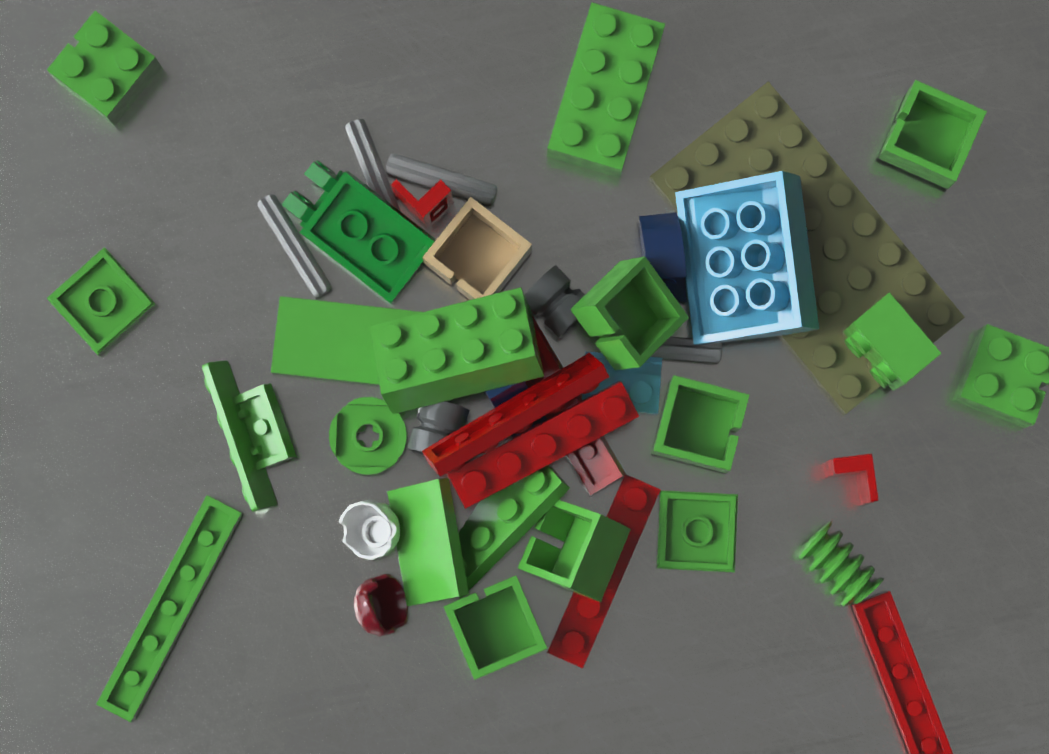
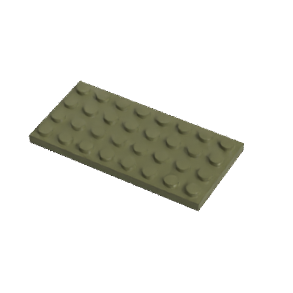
M768 81L654 172L649 179L678 213L675 192L779 171L800 176L819 329L781 335L779 337L843 415H846L878 389L880 385L870 373V370L873 368L871 362L864 356L857 358L846 346L844 340L848 337L843 331L889 292L932 343L937 341L965 317Z

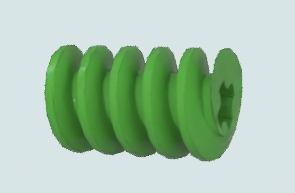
M829 521L803 545L798 558L800 560L811 556L814 558L809 570L811 572L821 568L825 570L820 579L822 584L831 580L835 581L830 592L832 596L843 591L846 593L841 603L842 607L853 603L858 604L871 594L883 582L884 578L879 577L872 581L870 580L875 568L870 565L860 569L864 556L857 554L849 557L854 545L848 542L839 546L838 544L843 533L838 530L828 534L832 525V521Z

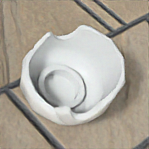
M374 500L360 501L349 505L340 516L339 523L344 528L343 543L360 558L372 561L388 556L399 541L400 523L398 517L384 503Z

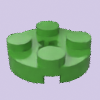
M374 397L357 398L344 406L333 418L329 429L330 447L338 461L350 471L360 475H377L398 463L406 449L407 428L400 414H392L384 400ZM368 425L373 426V432L379 433V440L373 441L372 447H365L364 441L357 438L358 433L364 432L365 426Z

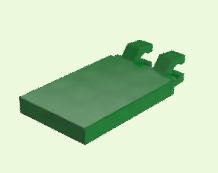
M314 161L304 175L325 190L314 205L309 199L295 190L290 192L281 205L302 220L300 226L303 228L299 233L391 304L422 265V257L436 239L349 171L343 172L340 170L336 175L333 170L321 161Z

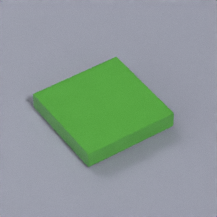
M105 247L47 297L48 301L98 356H101L157 306Z
M660 490L656 569L735 572L738 494Z

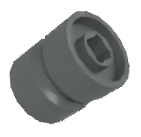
M555 265L525 293V297L531 311L536 316L543 314L545 316L544 325L560 339L579 322L570 309L585 294L580 289L572 290L570 288L571 280Z
M446 401L420 407L417 412V419L421 422V426L412 429L407 449L423 454L422 450L465 426L470 410Z

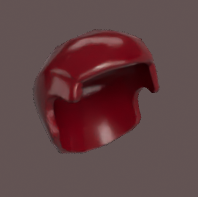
M383 574L367 579L358 587L353 607L356 620L365 632L381 637L395 633V629L407 623L408 606L406 605L405 593L399 580L391 574Z

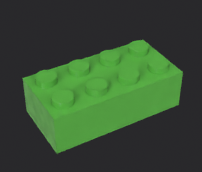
M591 2L548 144L547 157L617 178L621 177L662 40L665 23Z
M522 287L370 326L380 391L392 414L544 376L531 308Z

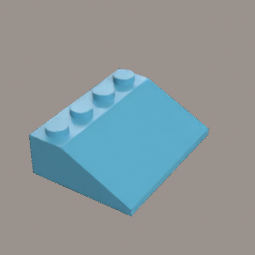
M779 171L675 192L685 253L686 285L694 345L781 336L819 329L799 175Z

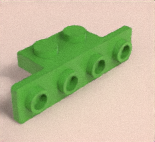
M227 360L209 362L202 365L205 386L211 394L216 407L217 421L226 436L230 448V458L237 468L245 500L252 512L277 506V500L266 469L296 457V453L272 384H263L240 394Z

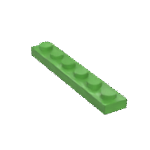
M206 495L96 705L130 723L134 721L243 513Z

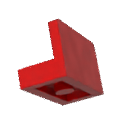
M397 179L391 184L395 198L426 230L454 204L452 190L441 179L419 200Z
M872 454L833 458L823 463L825 479L856 475L860 505L878 501Z

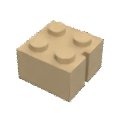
M470 197L422 259L428 268L450 285L455 280H458L456 283L457 290L469 300L499 293L530 255L532 244Z

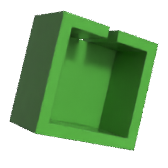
M95 10L74 35V39L78 44L73 47L68 43L47 68V71L57 82L115 126L162 66L154 55Z
M915 80L908 89L896 116V122L888 134L878 159L949 189L957 181L987 111Z
M645 256L619 261L570 309L590 337H599L595 344L614 370L641 367L689 318Z
M890 292L843 331L848 337L844 342L849 350L857 358L862 356L867 358L873 367L870 370L873 378L883 388L889 386L893 391L906 384L941 354Z
M986 324L977 332L952 401L1023 428L1034 425L1046 391L1040 390V388L1049 385V347Z
M673 375L670 379L652 454L728 473L731 470L739 436L732 434L729 436V432H738L741 429L749 394Z
M558 500L538 520L534 529L564 542L562 549L531 536L518 569L556 586L601 602L631 529L602 514Z
M516 575L483 589L486 597L481 600L477 593H473L443 606L474 680L547 649Z

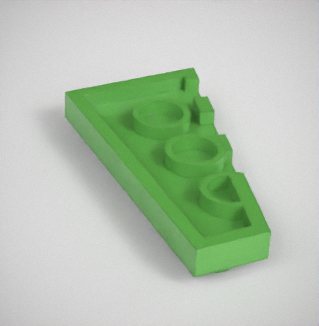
M550 464L479 501L459 531L468 591L570 489Z

